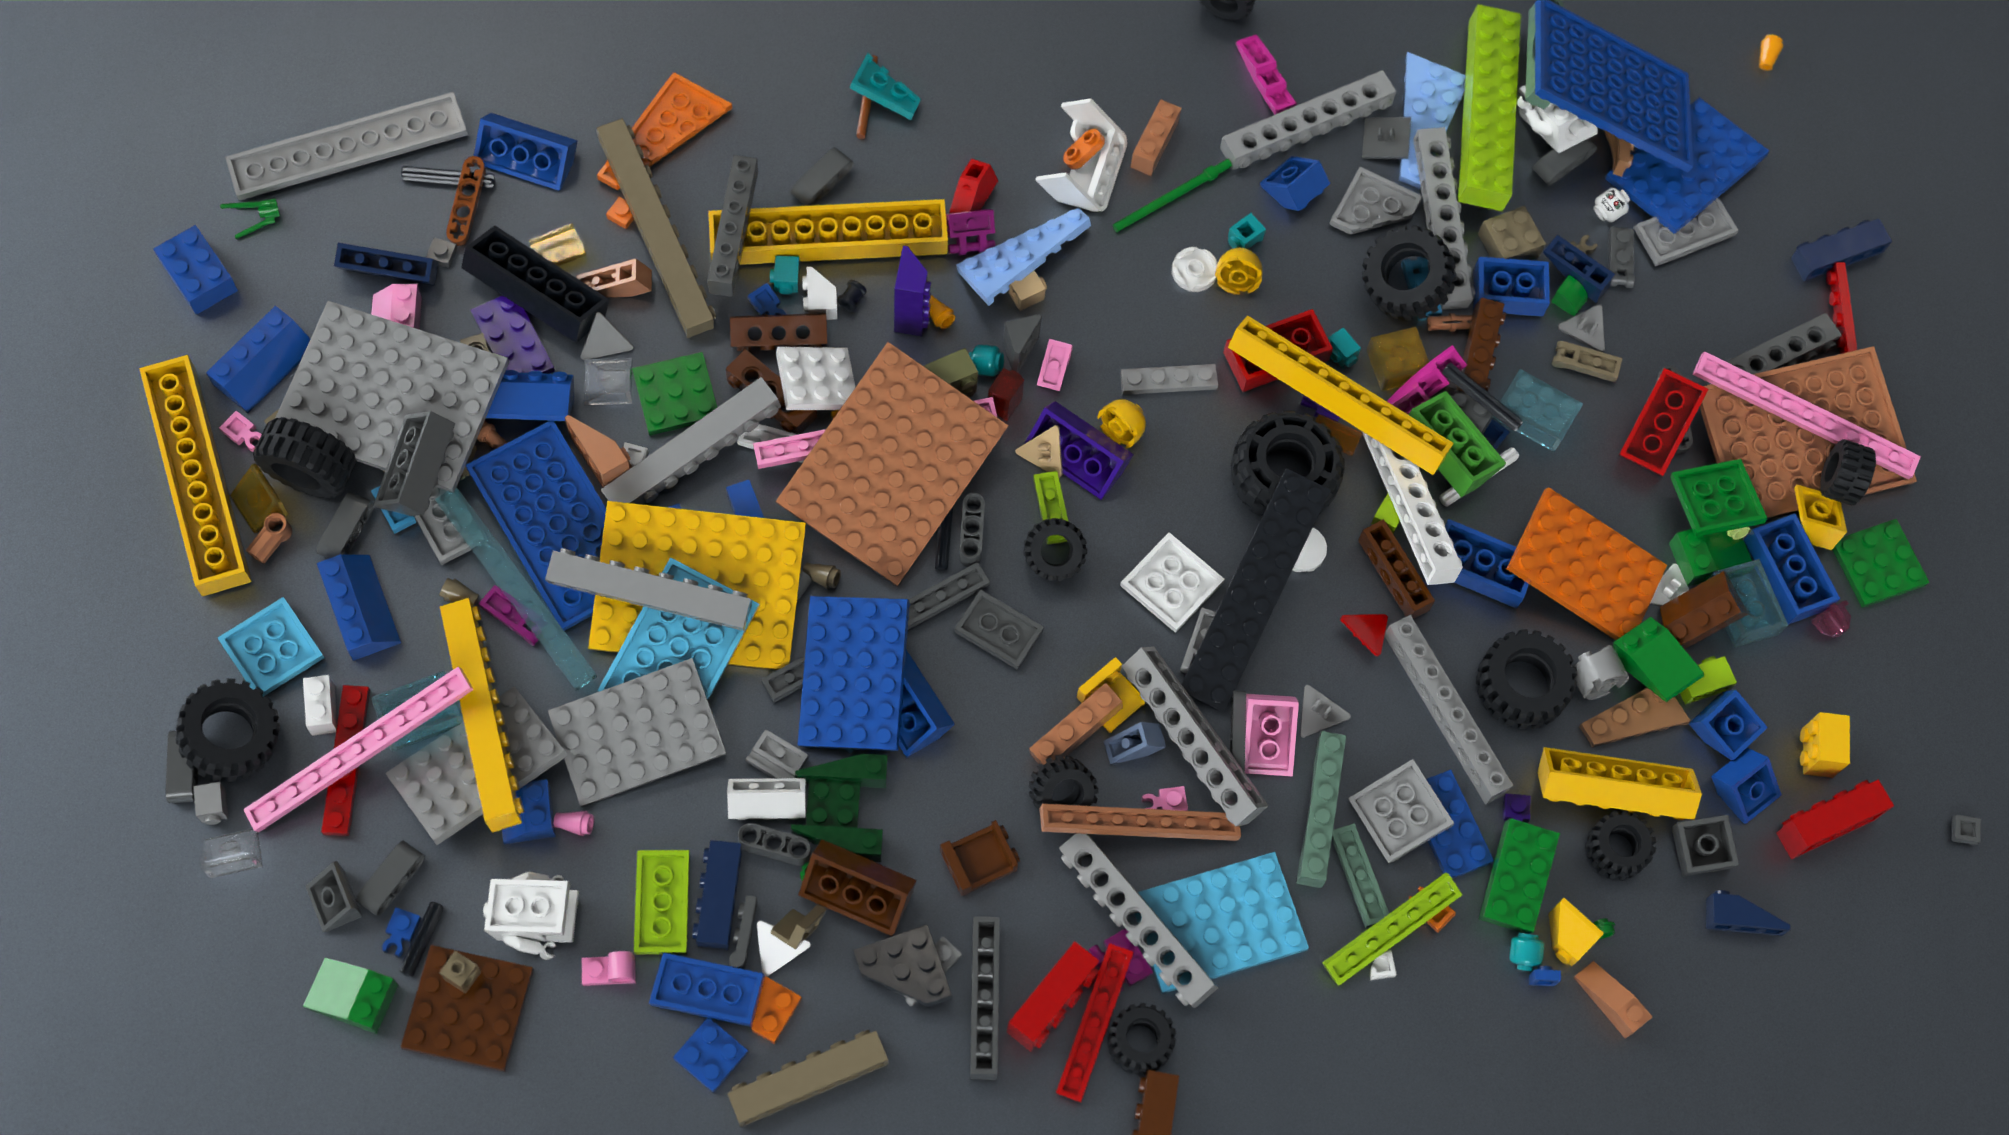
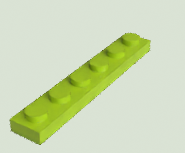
M1444 873L1322 964L1338 986L1461 897L1462 893L1448 873Z

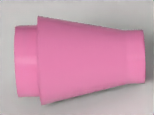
M587 811L557 812L554 816L553 824L555 828H560L580 836L590 835L594 826L593 814H588Z

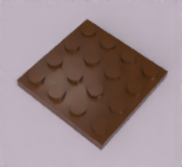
M430 945L401 1048L505 1072L534 968ZM454 951L475 963L481 970V973L466 994L444 980L439 973Z

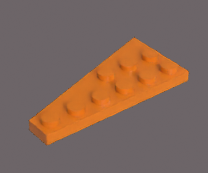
M673 72L632 127L635 136L633 142L635 146L639 145L643 152V164H648L649 167L654 165L731 110L732 103ZM607 160L598 172L597 179L618 190L620 189L619 184Z

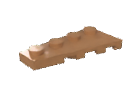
M1646 688L1581 723L1579 728L1590 745L1597 747L1621 741L1624 738L1637 737L1648 732L1685 725L1691 720L1675 697L1665 702L1649 688Z

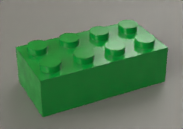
M1512 818L1505 821L1479 920L1521 933L1530 934L1534 932L1560 833Z

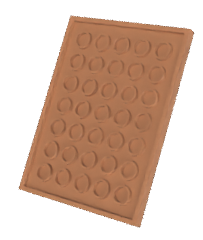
M887 342L775 502L885 579L898 586L1009 425Z
M1874 346L1753 374L1907 449ZM1713 384L1704 386L1709 390L1700 405V410L1716 462L1742 460L1767 519L1799 511L1794 487L1800 485L1820 491V480L1824 464L1836 444ZM1876 464L1871 484L1865 495L1917 482L1915 473L1912 478L1906 479Z

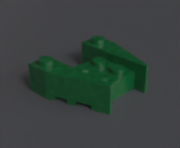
M859 754L795 771V778H806L809 790L806 825L791 824V833L807 839L809 843L817 845L823 839L871 861L881 862L883 829L858 828L861 787L886 788L888 755Z

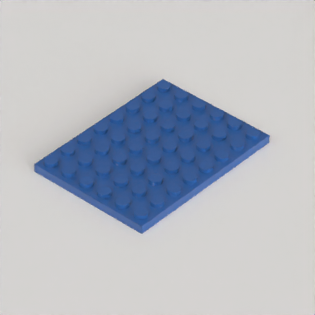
M1536 0L1535 95L1557 105L1562 110L1571 112L1582 120L1596 125L1599 129H1604L1617 138L1633 144L1638 149L1649 152L1654 157L1672 164L1675 168L1689 172L1694 167L1689 74L1550 0Z

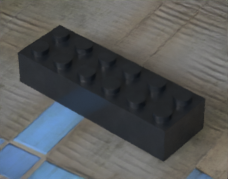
M497 226L490 228L464 249L461 267L463 270L575 343L589 333L597 312L606 316L609 303L607 297Z

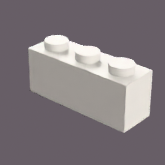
M806 778L729 779L727 790L728 819L771 820L773 818H788L795 820L806 818Z

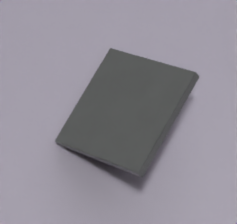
M1365 117L1362 159H1408L1411 117Z

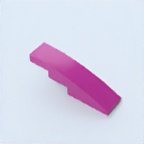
M1257 34L1236 41L1237 48L1254 83L1273 114L1276 115L1297 106V103L1286 89V81L1276 69V60Z
M1452 345L1414 374L1387 402L1409 414L1413 408L1430 400L1432 395L1450 384L1448 378L1442 374L1443 369L1448 363H1453L1460 370L1468 365Z

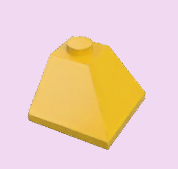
M1796 485L1794 489L1801 524L1811 544L1832 550L1847 533L1841 502L1822 496L1821 491Z
M1565 898L1548 913L1552 950L1556 952L1555 955L1561 962L1569 964L1571 967L1604 934Z

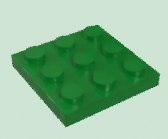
M703 352L632 368L649 436L692 426L717 408Z
M1741 459L1672 472L1670 479L1695 537L1766 523L1767 516Z
M1897 519L1844 536L1832 549L1862 608L1926 586L1929 583Z

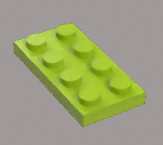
M637 850L635 955L687 954L689 850Z

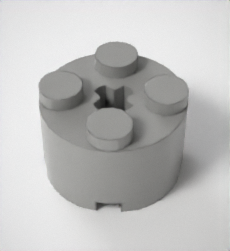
M1608 645L1594 654L1591 651L1581 654L1578 657L1579 662L1571 666L1576 667L1577 676L1574 680L1577 681V687L1583 698L1585 699L1586 697L1587 700L1605 696L1611 693L1610 688L1614 685L1620 688L1629 680L1627 671L1612 645Z

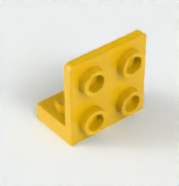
M1116 657L1080 686L1076 697L1083 703L1105 683L1122 700L1123 709L1103 725L1109 733L1113 732L1146 703L1141 698L1138 690L1120 673L1122 663Z

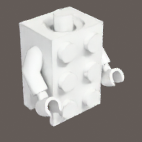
M1526 85L1519 88V92L1525 97ZM1522 96L1518 98L1519 115L1531 126L1534 132L1538 133L1558 153L1597 134L1596 125L1578 118L1567 110L1560 109L1553 103L1543 110L1538 106L1525 102Z
M526 872L512 879H491L488 902L484 904L483 914L486 918L484 931L494 939L504 941L505 944L521 952L535 955L539 953L543 959L549 960L554 955L547 954L545 948H555L556 945L553 942L573 943L579 891L570 890V883L563 881L564 878L561 875H556L550 879L548 875Z

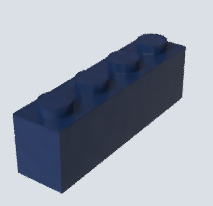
M1879 218L1872 221L1864 220L1856 227H1845L1834 235L1825 234L1812 243H1809V241L1801 243L1796 247V251L1791 259L1803 281L1828 273L1836 262H1845L1847 266L1883 253L1892 240Z
M338 243L334 267L341 270L435 285L438 261L433 258Z
M710 840L709 848L704 849L703 863H707L706 873H701L699 885L700 888H703L702 898L697 899L696 913L700 914L699 924L694 923L692 939H696L697 946L700 948L729 950L742 857L741 843Z

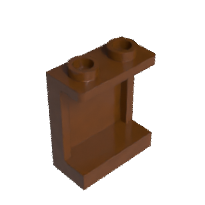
M996 820L992 821L990 826L953 843L949 840L940 844V853L961 896L1017 871V862H1020L1018 853L1014 847L1010 849L1006 841L1009 839L1005 827L1003 825L999 826Z

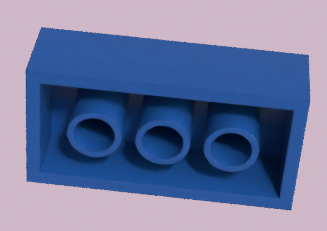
M1796 513L1754 528L1745 537L1744 542L1787 625L1827 611L1840 600Z
M1448 519L1445 528L1449 538L1453 541L1454 549L1457 556L1461 559L1463 567L1454 583L1517 609L1524 599L1529 584L1506 569L1516 547Z

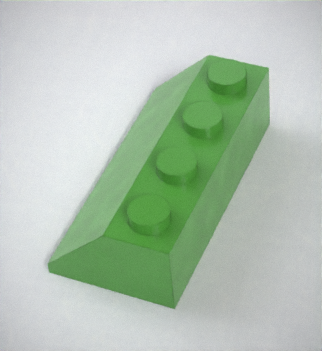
M1446 391L1413 408L1408 414L1454 443L1438 470L1461 497L1479 488L1506 465L1503 458Z

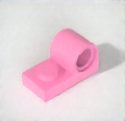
M1049 339L1037 382L1038 386L1057 391L1061 390L1073 345Z
M617 951L609 953L607 957L582 958L583 986L636 983L635 955L632 952Z

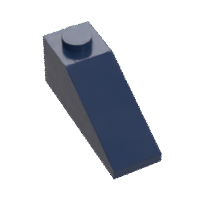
M1558 234L1543 252L1566 278L1570 275L1579 281L1585 288L1588 298L1595 303L1598 302L1610 287L1615 276L1609 269Z
M1715 891L1706 899V929L1783 936L1790 931V924L1739 895H1731L1729 891Z

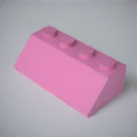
M392 284L373 294L371 314L420 329L422 296L418 285Z

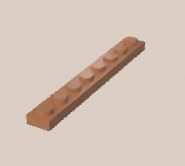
M1042 804L1040 807L1042 832L1238 841L1241 837L1240 826L1236 827L1227 819L1225 813L1058 804Z

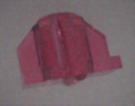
M1847 600L1839 604L1832 603L1811 622L1821 634L1837 638L1850 628L1851 615L1845 608L1849 603Z

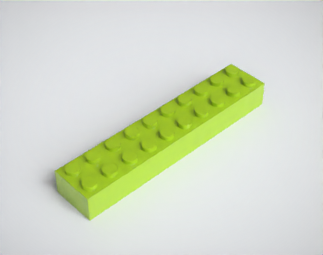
M1477 4L1469 20L1458 202L1498 211L1504 210L1512 196L1521 13Z

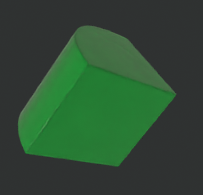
M1568 275L1551 302L1574 317L1586 303L1588 295L1582 284L1574 277Z

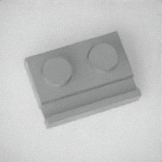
M765 729L749 756L746 757V762L772 778H795V771L802 769L809 755Z

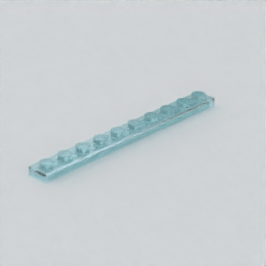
M456 487L454 493L447 491L436 498L437 505L575 691L597 677L594 670L459 489Z

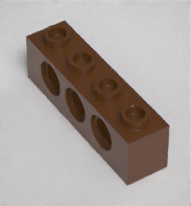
M826 313L730 316L731 347H736V351H744L745 349L749 351L751 346H760V350H774L775 345L799 347V345L808 344V347H823V344H827ZM801 325L807 326L810 334L806 338H800L796 334L797 327ZM776 326H781L786 331V335L781 339L775 338L772 334V329ZM751 327H758L761 330L762 336L759 339L754 340L749 337L748 330Z
M746 349L726 367V380L734 389L739 388L742 391L753 382L747 381L749 378H763L772 392L775 393L781 405L778 412L771 419L774 417L779 421L784 431L799 435L817 418V410H792L784 412L782 409L786 406L780 377Z
M1383 519L1363 529L1358 542L1405 617L1411 615L1415 619L1430 611L1435 600L1385 520Z

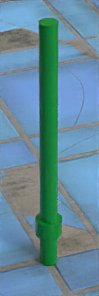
M1226 159L1215 166L1211 165L1205 168L1200 175L1112 224L1115 232H1119L1204 182H1211L1218 178V174L1232 167L1231 161Z

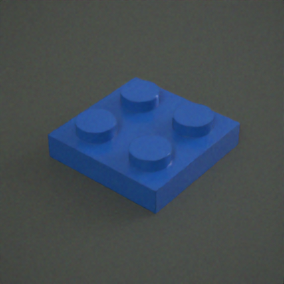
M707 1018L674 1055L673 1059L714 1093L748 1054V1050L712 1019Z

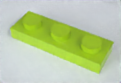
M1058 472L1034 474L1033 481L1042 520L1058 518L1068 521ZM1051 535L1046 538L1047 545L1068 542L1060 535Z

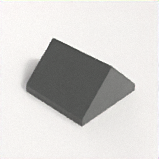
M1038 314L1005 322L1003 345L1012 373L1016 375L1039 339L1042 316Z
M337 861L332 862L305 886L323 932L331 931L362 917L345 871Z

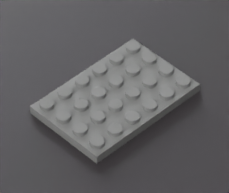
M693 658L547 710L558 743L567 754L564 760L581 807L727 754Z
M514 686L499 696L500 703L496 704L497 710H501L505 725H501L502 732H506L509 740V746L506 747L507 754H511L514 768L510 769L511 774L516 776L520 789L567 757V754ZM464 721L385 773L436 845L483 814Z

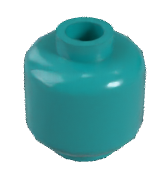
M979 344L975 346L973 352H969V356L978 370V375L996 376L999 371L1003 370L1004 353L1000 352L997 346Z
M1518 933V936L1513 937L1511 940L1510 961L1517 964V969L1533 971V966H1541L1543 963L1544 942L1539 940V935Z

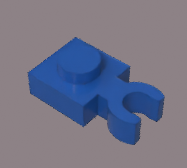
M768 283L747 296V299L759 315H765L766 313L767 315H786L784 310L777 308L781 301Z
M396 907L385 930L387 934L391 935V938L383 943L382 951L387 953L390 946L396 945L395 956L400 958L404 952L403 941L412 942L421 921V916Z

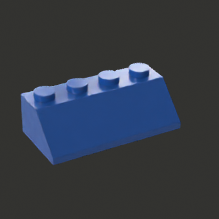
M489 113L480 118L474 156L481 158L487 168L560 191L573 165L578 140Z
M274 306L206 374L213 386L245 412L249 413L301 362L310 338L292 318L277 306Z
M506 370L486 418L565 421V417L570 415L574 404V375L565 372L544 374L540 371L518 373L516 370Z
M340 554L317 563L347 651L353 661L401 644L370 555Z
M906 649L899 747L905 756L909 757L941 738L955 723Z

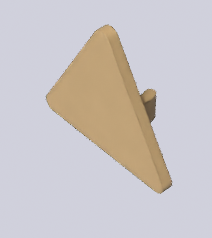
M1059 426L1051 427L1016 449L1017 455L1047 472L1057 471L1059 478L1063 475Z

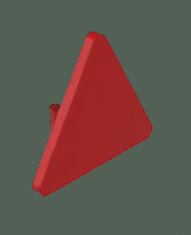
M1386 614L1342 615L1340 617V621L1353 633L1354 637H1357L1362 642L1363 646L1365 645L1377 657L1381 654L1388 621Z

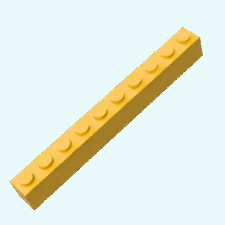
M1247 315L1236 328L1228 346L1229 349L1430 474L1434 475L1454 444L1447 438Z
M466 598L440 606L452 668L454 670L460 667L474 689L459 699L484 820L491 832L521 824L520 813L524 812L520 797H516L515 791L519 790L516 776H512L510 770L514 768L511 754H507L506 747L509 746L507 734L505 731L502 732L501 725H505L501 710H497L496 704L500 703L497 690L492 688L495 677L492 668H488L487 662L491 661L487 647H483L482 641H486L483 627H479L478 621L482 620L478 606H473L470 599Z

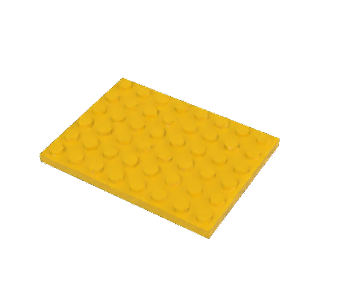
M607 501L600 562L607 564L610 563V560L625 564L624 568L634 570L635 566L648 569L649 574L658 576L659 572H663L671 557L734 591L748 594L747 598L759 603L760 606L728 665L779 670L790 664L806 523ZM595 595L588 649L618 653L643 606Z

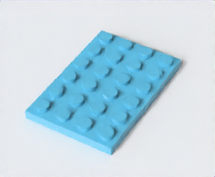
M671 557L662 572L673 575V580L683 582L684 578L699 582L698 586L708 588V585L722 587V592L732 594L734 591ZM751 600L752 605L745 631L643 607L597 691L600 692L693 658L705 694L709 700L760 604Z
M1275 852L1138 892L1211 979L1309 949ZM1135 913L1137 923L1139 924L1142 920L1141 913ZM1156 932L1150 933L1147 937V944L1154 945L1158 941V934ZM1174 952L1166 953L1163 958L1164 964H1172L1175 960ZM1156 964L1152 966L1161 994L1177 990L1173 984L1168 986L1161 979L1159 974L1162 971ZM1184 972L1180 977L1182 985H1187L1192 980L1191 972Z

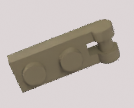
M1566 341L1557 342L1555 348L1557 353L1553 356L1552 366L1571 369L1612 382H1616L1618 379L1623 358ZM1566 354H1571V355H1573V357H1572V358H1568V357H1566Z

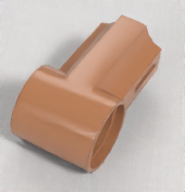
M279 513L269 515L264 521L263 529L248 546L246 552L259 562L265 564L281 542L287 541L291 537V525ZM283 524L282 529L273 531L276 525Z

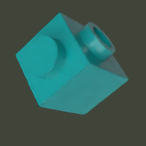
M775 256V269H770V283H774V291L785 295L798 293L799 257Z

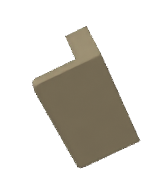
M817 904L806 916L792 909L772 928L770 934L796 950L817 929L827 909Z

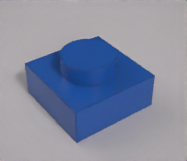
M1538 966L1537 969L1529 974V985L1556 986L1561 981V970H1553L1551 966Z

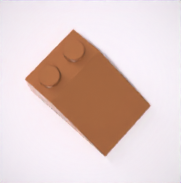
M568 415L565 417L571 440L602 488L632 468L629 462L631 460L624 447L619 448L614 440Z

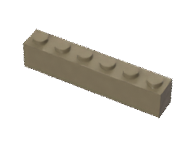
M862 1031L856 1034L855 1039L846 1043L845 1040L836 1042L830 1046L831 1050L821 1053L820 1050L812 1052L806 1056L805 1061L796 1064V1061L789 1062L781 1066L782 1070L774 1074L771 1071L765 1072L757 1076V1081L747 1085L746 1082H742L731 1088L732 1091L727 1094L740 1127L888 1065V1058L877 1032Z

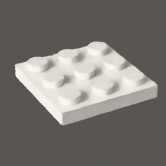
M777 347L776 356L786 410L841 409L856 388L848 348Z
M1169 532L1121 581L1120 586L1176 633L1223 584L1225 579Z

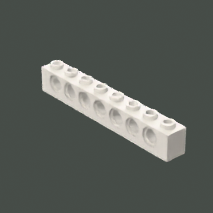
M1362 431L1427 585L1454 583L1463 568L1462 561L1457 556L1453 541L1449 538L1444 520L1438 513L1436 502L1430 495L1427 482L1423 479L1419 466Z

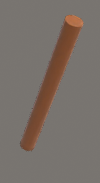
M871 55L872 57H874L872 61H874L877 64L878 57L875 55ZM865 96L862 98L856 137L859 139H864L866 136L871 99Z

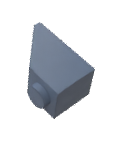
M1140 722L1104 740L1110 764L1147 757L1166 747L1161 727L1158 723Z

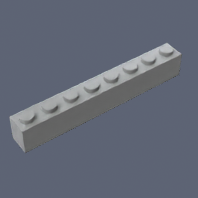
M760 377L601 489L602 493L608 501L641 505L645 502H652L657 498L659 492L676 485L678 479L685 474L689 475L696 471L699 464L705 460L713 459L723 447L733 445L743 433L753 431L763 419L774 416L781 407L778 398L763 378Z
M561 548L560 552L554 550L552 552L545 578L549 584L745 631L752 601L747 598L748 594L740 591H733L732 594L722 592V587L708 585V588L700 587L697 581L684 578L683 582L673 580V575L659 572L658 576L649 574L648 569L635 566L634 570L624 568L625 564L612 560H610L609 564L600 562V558L593 555L585 554V558L575 556L576 552Z

